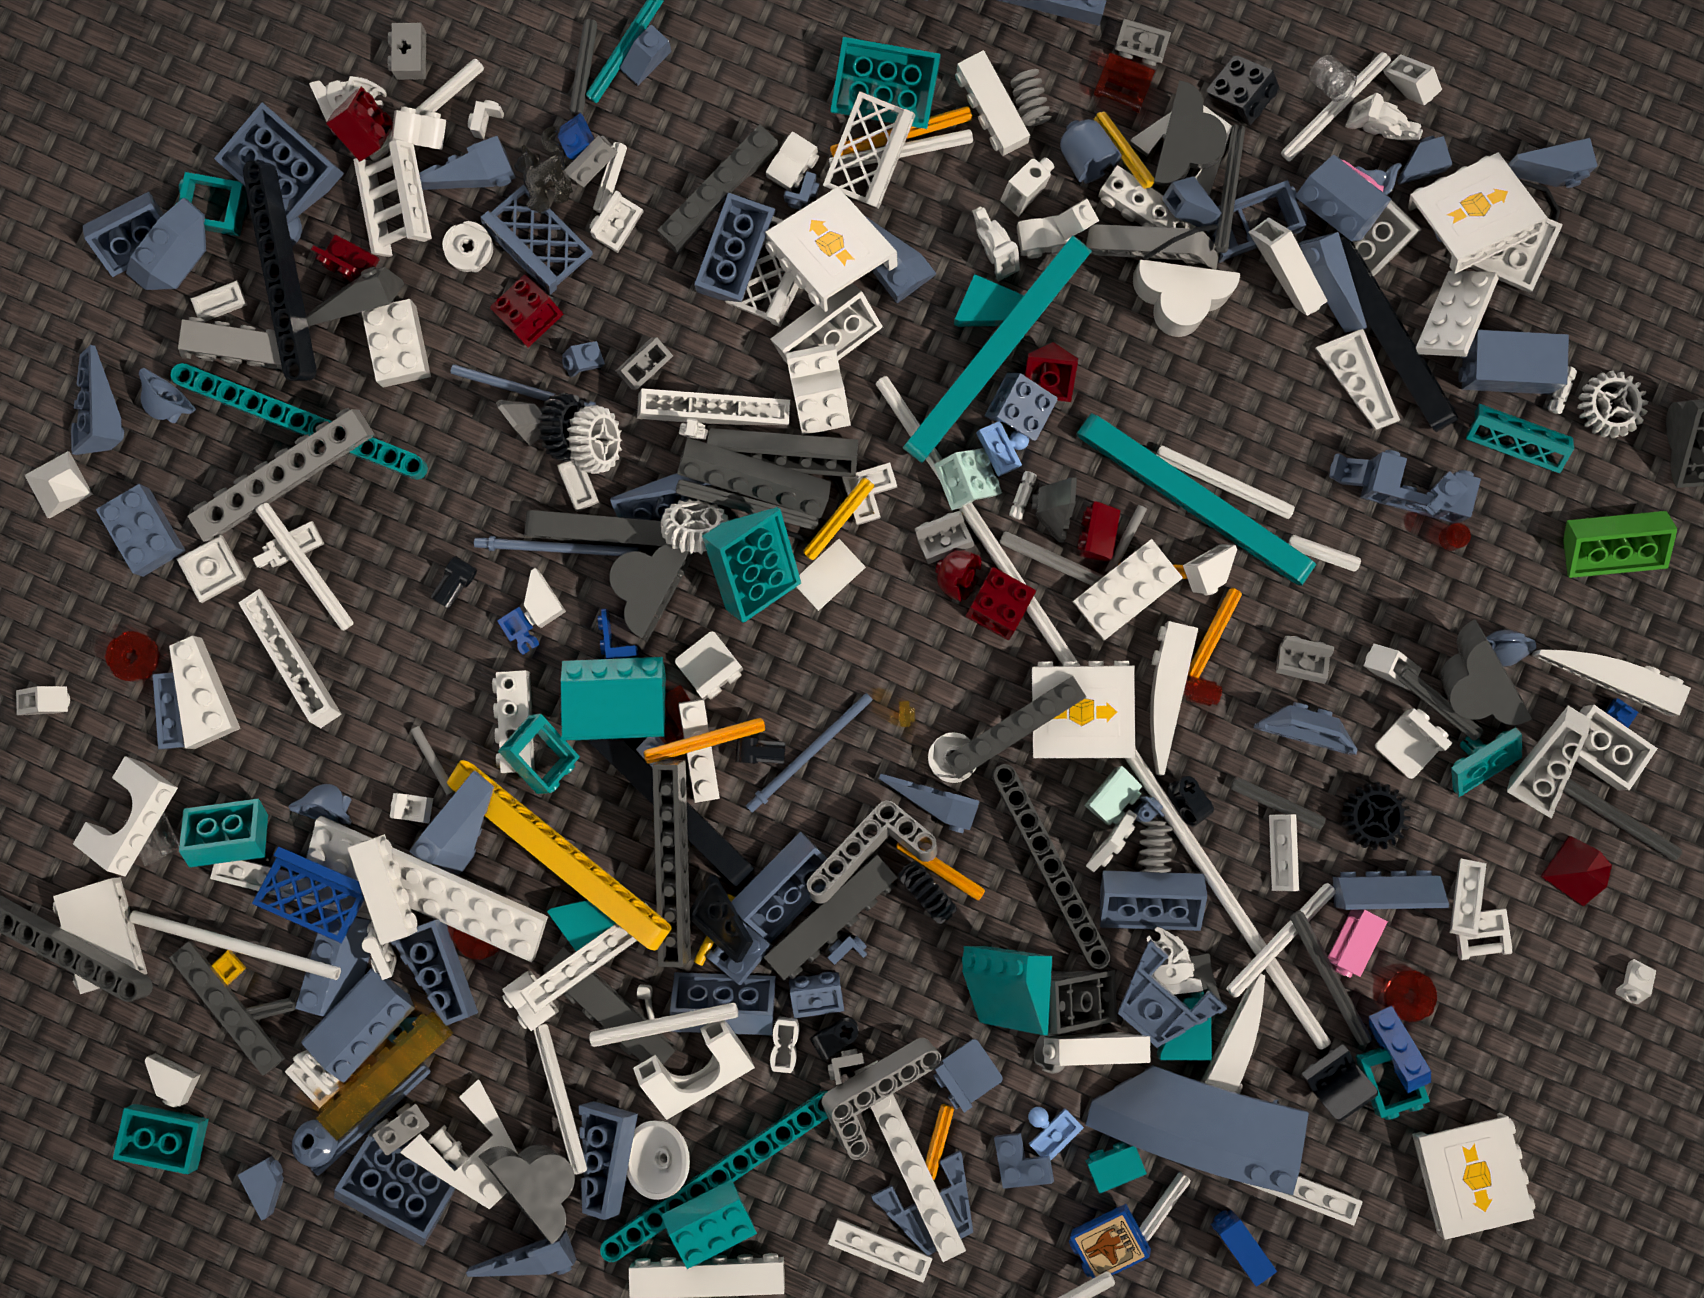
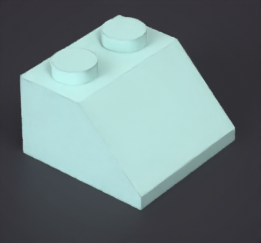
M1123 766L1115 767L1084 806L1105 824L1111 825L1112 822L1117 824L1125 815L1123 811L1128 803L1134 804L1140 797L1141 793L1139 790L1142 785Z

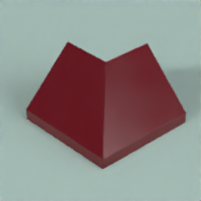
M1052 342L1028 353L1025 376L1058 398L1057 401L1071 402L1078 358Z
M1568 836L1540 877L1581 906H1585L1607 887L1612 865L1601 851L1572 836Z

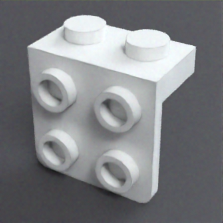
M715 632L706 634L675 660L676 665L704 700L706 698L713 699L722 691L720 687L725 683L729 682V684H732L742 676L740 673L743 670L742 666Z
M1415 708L1406 710L1375 744L1376 750L1409 779L1414 778L1438 751H1446L1452 744L1447 739L1449 735L1439 726L1435 728L1428 721L1430 719L1429 716L1422 710H1416Z
M308 1050L297 1054L293 1058L295 1062L285 1071L319 1108L323 1107L344 1086L340 1080L327 1072Z

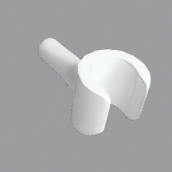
M640 984L637 988V999H645L648 1020L655 1019L651 1000L652 987Z

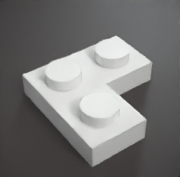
M890 463L857 472L856 477H842L847 495L853 491L862 478H867L874 484V488L853 512L857 525L880 519L881 516L874 494L897 488Z
M1128 810L1121 820L1115 824L1108 838L1095 850L1086 867L1095 872L1100 865L1105 867L1110 862L1113 852L1118 854L1126 843L1123 838H1128L1135 828L1132 825L1137 817L1135 813Z

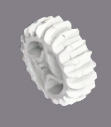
M1609 371L1607 375L1602 372L1597 375V378H1591L1589 385L1583 386L1582 390L1584 393L1580 394L1578 399L1584 403L1579 404L1577 408L1584 410V413L1579 418H1587L1588 421L1585 423V426H1594L1592 433L1595 434L1601 430V437H1607L1609 434L1611 438H1616L1618 435L1623 437L1628 435V431H1635L1637 429L1636 425L1644 421L1641 416L1646 415L1648 411L1642 408V406L1647 405L1649 401L1642 400L1641 397L1646 394V391L1639 392L1637 388L1640 387L1641 383L1633 384V376H1628L1625 379L1624 372H1619L1617 375L1614 371ZM1605 386H1610L1617 388L1618 390L1611 394L1607 391L1603 392L1600 389ZM1613 399H1614L1613 402H1614V404H1615V405H1614V406H1615L1614 409H1612V407H1611V405H1610V404H1612V403H1610V401L1613 400ZM1596 404L1600 408V413L1597 410ZM1613 415L1625 419L1623 423L1607 421Z
M597 405L580 408L579 412L574 413V418L570 419L571 427L567 428L569 432V437L566 438L569 440V447L567 449L571 450L570 458L575 460V466L580 467L581 471L599 474V472L609 471L610 467L615 466V461L619 460L618 452L622 451L620 447V442L623 441L620 439L622 430L618 429L619 421L614 420L615 415L610 413L607 408Z
M688 499L687 502L679 500L678 504H671L670 508L665 509L661 519L662 537L665 538L666 544H672V549L680 548L681 553L689 551L691 554L699 552L702 555L703 551H707L702 536L721 523L729 521L728 515L724 514V509H718L717 504L710 505L709 502H700V500L691 501Z

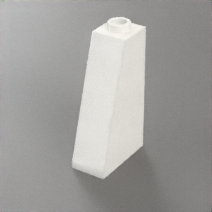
M1267 218L1249 231L1253 241L1296 309L1307 316L1319 310L1327 302V299L1292 232L1271 218Z
M1106 1032L1044 1037V1063L1058 1066L1150 1063V1036L1124 1032Z

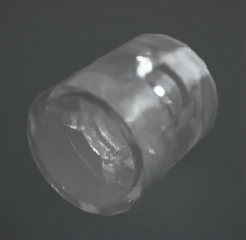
M1332 55L1319 59L1312 67L1309 75L1310 81L1335 102L1345 99L1353 91L1357 82L1356 76L1346 67H1343Z

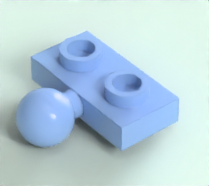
M1000 421L976 432L998 477L1022 465L1014 449L1022 450L1026 448L1029 443L1028 437L1018 431H1014L1010 438H1008Z
M1034 1107L1028 1114L1031 1125L1043 1129L1029 1145L1040 1157L1050 1156V1161L1084 1128L1066 1108L1051 1122L1048 1120L1047 1111L1042 1107Z

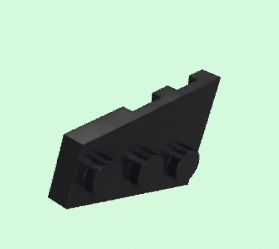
M709 875L690 909V920L735 963L742 962L753 940L717 876Z

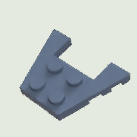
M1150 939L1119 1007L1118 1014L1144 1036H1150V1042L1157 1048L1185 1033L1191 1027L1207 1021L1213 1015L1222 1013L1227 1009V1006L1212 992L1208 991L1192 1009H1189L1152 976L1168 958V954Z
M959 1150L940 1160L951 1185L940 1190L939 1193L962 1239L973 1233L963 1158ZM892 1185L871 1195L873 1201L904 1230L927 1256L937 1251L916 1203L903 1208Z

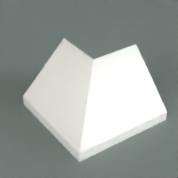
M69 451L25 475L47 518H51L93 495Z

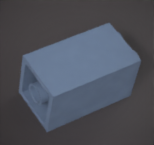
M1477 330L1467 356H1460V358H1463L1458 378L1459 382H1462V390L1533 394L1554 393L1567 385L1569 335Z

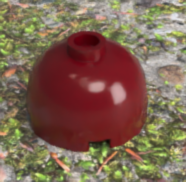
M958 550L951 552L943 560H939L935 572L938 574V585L945 595L960 602L962 601L961 598L966 600L978 581V577L974 576L976 569L981 570L980 555Z

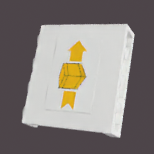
M1499 152L1491 156H1485L1473 165L1464 166L1452 175L1441 177L1429 186L1416 189L1410 195L1408 205L1409 211L1415 208L1421 211L1451 253L1452 258L1449 267L1454 274L1543 232L1547 216Z
M836 187L765 232L767 240L765 246L769 254L779 259L783 270L786 273L790 272L794 276L797 286L800 289H805L811 302L815 306L819 305L824 312L828 311L827 299L882 263L889 271L897 267V251L839 187Z
M1045 661L1038 662V666L1032 667V701L1074 676L1087 696L1033 731V758H1135V665L1129 666V661H1114V666H1104V661H1088V666H1078V661H1063V666H1053V662Z
M1497 1113L1498 1118L1433 1134L1427 1135L1424 1132L1412 1134L1436 1231L1444 1240L1534 1219L1533 1210L1535 1209V1203L1532 1196L1528 1194L1526 1187L1529 1184L1526 1171L1522 1169L1519 1160L1522 1159V1152L1519 1145L1515 1144L1513 1136L1516 1133L1515 1125L1508 1116L1502 1113Z

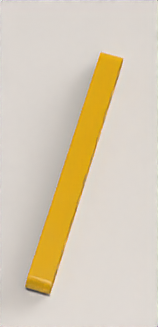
M459 761L447 780V784L452 790L457 792L473 771L478 772L494 786L487 813L484 815L642 945L650 950H658L672 929L665 919L479 768L468 761Z

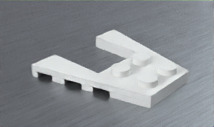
M477 1080L458 1098L491 1132L492 1136L454 1171L421 1134L414 1138L400 1153L490 1209L507 1192L478 1156L487 1149L497 1146L510 1148L516 1153L517 1151L481 1082Z

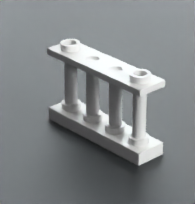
M397 139L389 142L391 155L377 162L365 159L360 162L357 158L353 159L371 253L386 257L393 256L391 244L405 237L423 242L432 239L414 144ZM393 166L395 179L379 186L377 173ZM398 189L400 203L384 210L382 196ZM402 213L405 227L388 234L386 220Z

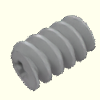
M1039 69L1021 72L1010 82L1011 87L1014 88L1013 95L1017 98L1015 101L1016 105L1020 107L1018 113L1022 116L1021 119L1025 126H1037L1047 122L1052 117L1044 116L1050 108L1049 106H1042L1047 101V98L1039 97L1040 94L1044 93V88L1036 87L1042 83L1041 78L1034 79V76L1040 73Z
M1140 821V824L1147 826V829L1140 831V834L1147 837V839L1140 841L1141 845L1147 847V849L1139 851V854L1146 857V859L1139 861L1140 865L1146 867V869L1141 871L1160 873L1171 871L1170 867L1164 865V863L1171 861V858L1164 855V853L1172 851L1171 847L1165 845L1166 842L1172 841V837L1165 835V833L1173 830L1172 827L1165 824L1166 822Z

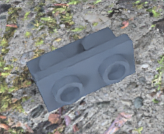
M824 972L820 975L808 977L798 976L789 980L794 1018L844 1011L838 972Z

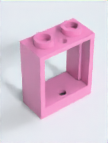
M1364 909L1351 910L1328 955L1334 970L1349 978L1352 975L1361 977L1388 921Z

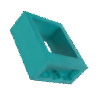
M185 172L184 178L179 183V201L186 198L192 203L196 184L231 190L225 221L205 219L204 227L206 231L240 237L248 202L246 187L238 181Z
M542 714L529 715L498 750L502 757L536 794L554 792L560 785L559 781L564 775L569 774L575 768L574 763L580 757L566 741L562 740V736ZM536 734L560 758L542 779L519 755Z
M1381 1047L1355 1056L1359 1069L1377 1090L1378 1087L1371 1067L1392 1060L1385 1048L1381 1049ZM1425 1086L1416 1089L1417 1096L1385 1107L1378 1090V1096L1371 1100L1375 1115L1385 1120H1390L1400 1116L1399 1112L1405 1110L1413 1112L1424 1107L1423 1104L1430 1102Z

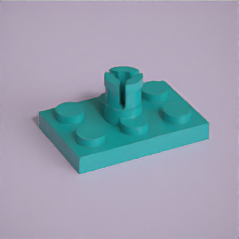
M1516 727L1510 731H1503L1488 745L1483 744L1480 738L1473 741L1467 736L1465 739L1469 743L1467 744L1465 741H1462L1460 748L1469 757L1457 760L1453 767H1451L1453 791L1460 797L1521 759L1522 734Z

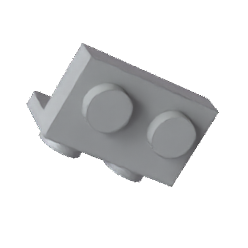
M1124 18L1115 50L1119 51V56L1132 59L1133 55L1143 57V63L1156 66L1157 62L1162 63L1171 32Z
M598 135L564 171L571 179L585 187L618 152L604 136L600 137Z
M961 511L948 513L934 521L925 522L914 529L917 541L928 564L945 558L953 551L966 550L974 546Z
M1285 636L1278 649L1276 673L1325 684L1328 680L1329 662L1334 652V646L1326 645L1323 642L1304 640L1298 636Z
M857 1049L842 1051V1057L833 1058L832 1064L828 1065L830 1080H835L836 1085L842 1084L840 1068L865 1063L863 1053L858 1054Z
M409 1103L396 1111L397 1118L391 1122L385 1119L374 1127L376 1133L372 1136L385 1155L391 1154L429 1126V1122L416 1104L412 1107Z

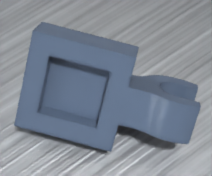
M1449 471L1431 489L1430 492L1435 497L1424 510L1432 516L1444 504L1450 508L1469 488Z

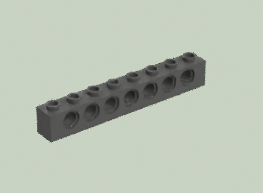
M661 760L653 764L657 914L665 919L672 929L658 948V967H684L691 960L686 761Z

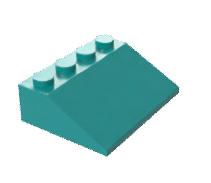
M843 37L830 112L850 116L860 91L902 109L914 112L916 116L911 127L927 129L941 54ZM865 99L862 100L859 108L862 117L876 112L872 102ZM877 105L878 110L885 108L880 105ZM888 110L880 115L883 122L895 123L898 113ZM878 116L870 118L871 120L880 121Z
M778 507L723 522L702 536L725 609L742 623L801 584L781 509Z
M663 657L562 661V740L663 737L666 683Z
M964 946L962 972L979 1023L1039 1035H1048L1052 956L988 946Z

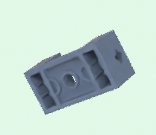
M1385 450V452H1381L1370 460L1374 463L1368 486H1363L1360 498L1453 524H1458L1471 518L1481 478L1474 477V473L1466 470H1459L1453 473L1469 489L1452 507L1448 508L1444 504L1436 514L1434 513L1431 516L1424 508L1434 499L1435 495L1432 492L1422 494L1417 492V488L1411 486H1402L1400 488L1407 458L1401 457L1397 451Z

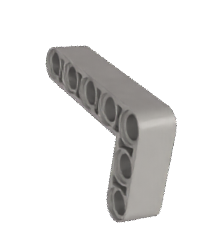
M1096 224L1089 227L1086 246L1092 250L1090 254L1143 258L1147 253L1171 238L1192 229ZM1197 232L1171 244L1150 258L1183 260L1188 266L1216 270L1219 253L1214 250L1215 244L1206 233Z
M883 801L875 807L808 879L807 888L810 898L816 903L822 904L827 902L889 835L923 862L931 861L936 857V839L933 834L895 803ZM891 812L894 814L890 819L882 818L884 813ZM904 828H911L913 830L908 835L900 833ZM870 830L877 832L874 837L865 836L866 832ZM924 843L932 845L926 851L919 849L920 845ZM853 848L860 850L857 855L851 856L848 854L849 850ZM839 866L843 868L839 874L831 873L834 867ZM817 885L826 886L825 890L820 893L813 891Z
M916 1039L829 1090L823 1096L822 1106L839 1143L851 1159L859 1160L866 1156L869 1151V1143L856 1115L932 1071L940 1064L941 1054L928 1039Z

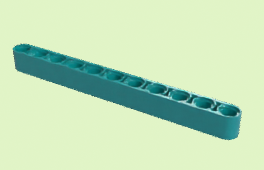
M1072 235L903 446L905 451L920 463L924 462L1092 252L1091 249Z
M177 364L171 370V379L182 388L302 436H311L317 432L315 430L317 426L326 421L332 422L188 364ZM190 372V378L182 382L184 373ZM208 381H213L212 388L205 391V384ZM235 389V397L228 400V393ZM258 398L259 403L257 407L250 409L251 401ZM281 407L280 416L273 418V411ZM304 416L303 425L296 427L295 422L297 418ZM340 427L337 432L340 440L346 435L343 427ZM373 437L348 453L415 480L425 477L428 471L426 462L418 455ZM373 443L372 452L364 454L365 445ZM391 452H396L395 461L387 463V455ZM414 461H418V470L415 472H410V464Z
M1091 413L1077 432V436L1082 441L1293 583L1303 586L1315 568L1316 563L1101 417Z
M828 1090L819 1092L683 1184L677 1193L668 1198L661 1199L608 1235L600 1248L602 1258L608 1262H615L665 1229L666 1226L662 1214L673 1209L671 1206V1200L680 1199L684 1204L697 1197L692 1191L693 1185L700 1184L704 1187L705 1192L731 1179L734 1182L823 1122L828 1117L818 1102ZM801 1112H807L811 1115L812 1120L807 1124H802L798 1121L797 1116ZM781 1126H785L790 1130V1136L780 1138L776 1130ZM758 1141H765L769 1145V1150L764 1153L758 1152L755 1144ZM738 1155H743L747 1158L748 1164L744 1167H739L735 1164L734 1158ZM715 1170L724 1171L726 1179L724 1181L715 1180L713 1172ZM652 1213L659 1214L662 1217V1223L653 1224L649 1219V1215ZM637 1228L641 1233V1237L638 1239L631 1238L628 1234V1229ZM610 1242L616 1243L619 1246V1252L611 1253L607 1249V1244Z

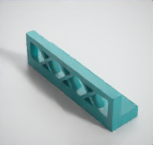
M1480 403L1475 410V420L1466 435L1467 440L1557 473H1561L1574 450L1573 437ZM1479 425L1490 428L1492 434L1481 437L1476 435L1475 432ZM1509 435L1514 438L1516 443L1506 446L1501 444L1498 438ZM1534 444L1538 447L1539 451L1528 454L1523 451L1522 446ZM1556 452L1561 454L1562 457L1558 464L1547 461L1545 455Z

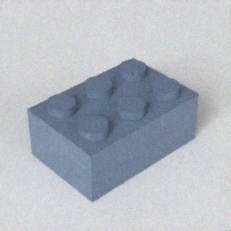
M138 484L96 509L133 574L144 577L186 552L148 487Z

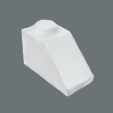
M1399 55L1383 70L1388 79L1407 99L1421 105H1426L1442 90L1434 67L1404 55Z
M1087 198L1053 218L1065 240L1099 221Z
M1220 544L1183 565L1193 593L1211 595L1218 591V587L1227 583L1237 552L1236 545Z
M536 568L531 570L524 601L527 612L524 614L532 626L536 624L542 628L566 611L540 571Z
M1373 644L1364 663V667L1375 675L1407 690L1410 689L1398 679L1400 674L1404 670L1410 669L1419 676L1422 669L1400 651Z
M37 686L16 690L17 715L68 712L70 696L67 693V687Z
M156 1053L147 1056L145 1064L156 1096L163 1098L162 1102L171 1107L188 1103L200 1074Z

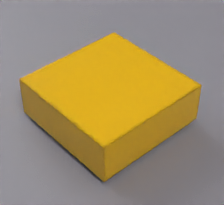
M227 950L212 964V967L227 985L246 969L245 965L231 950Z

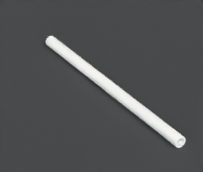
M134 910L130 915L131 923L337 980L341 973L340 967Z

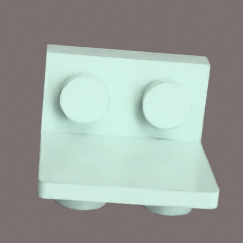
M984 448L956 452L934 464L951 510L959 509L975 500L998 496L1002 493L999 487V480L994 474Z

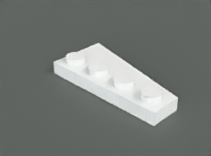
M1363 329L1315 348L1375 431L1400 421Z

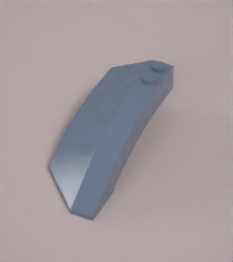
M1152 1065L1136 1077H1131L1115 1086L1108 1093L1092 1099L1085 1125L1134 1147L1177 1163L1242 1183L1293 1195L1300 1172L1309 1113L1308 1111L1231 1092Z

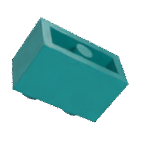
M1123 1141L1115 1143L1113 1149L1109 1151H1095L1089 1155V1159L1085 1160L1099 1194L1147 1174L1137 1148Z

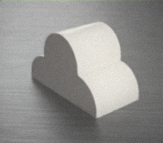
M1140 260L1133 274V286L1142 300L1154 304L1153 313L1157 326L1170 336L1183 337L1194 332L1209 311L1216 310L1225 304L1238 285L1240 273Z

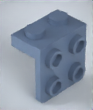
M977 1039L970 1040L941 1060L940 1064L935 1068L937 1073L933 1075L941 1088L946 1086L950 1091L951 1095L948 1098L955 1109L961 1107L964 1113L972 1108L971 1103L1003 1080L1002 1075Z

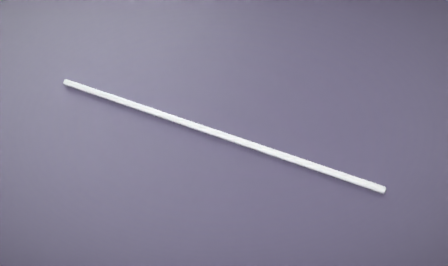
M884 376L877 381L876 386L911 437L920 424L890 379ZM934 448L926 458V461L938 477L934 464L943 459L936 448ZM972 502L959 508L998 569L1026 584ZM1033 597L1026 611L1062 665L1063 661H1077L1036 598ZM1136 750V757L1125 758L1150 797H1154L1163 806L1161 812L1164 814V818L1170 827L1173 828L1181 844L1201 874H1204L1205 880L1257 956L1266 946V943ZM1274 958L1265 970L1317 1048L1322 1050L1331 1044L1330 1039L1276 958Z

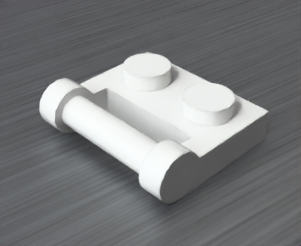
M1504 908L1481 911L1478 936L1476 938L1456 934L1458 943L1457 953L1460 960H1468L1471 956L1494 953L1512 954L1507 910ZM1500 936L1499 943L1468 946L1469 939Z
M371 921L367 927L368 935L362 942V949L371 954L373 970L375 973H379L382 980L392 977L398 957L391 942L380 945L373 922Z

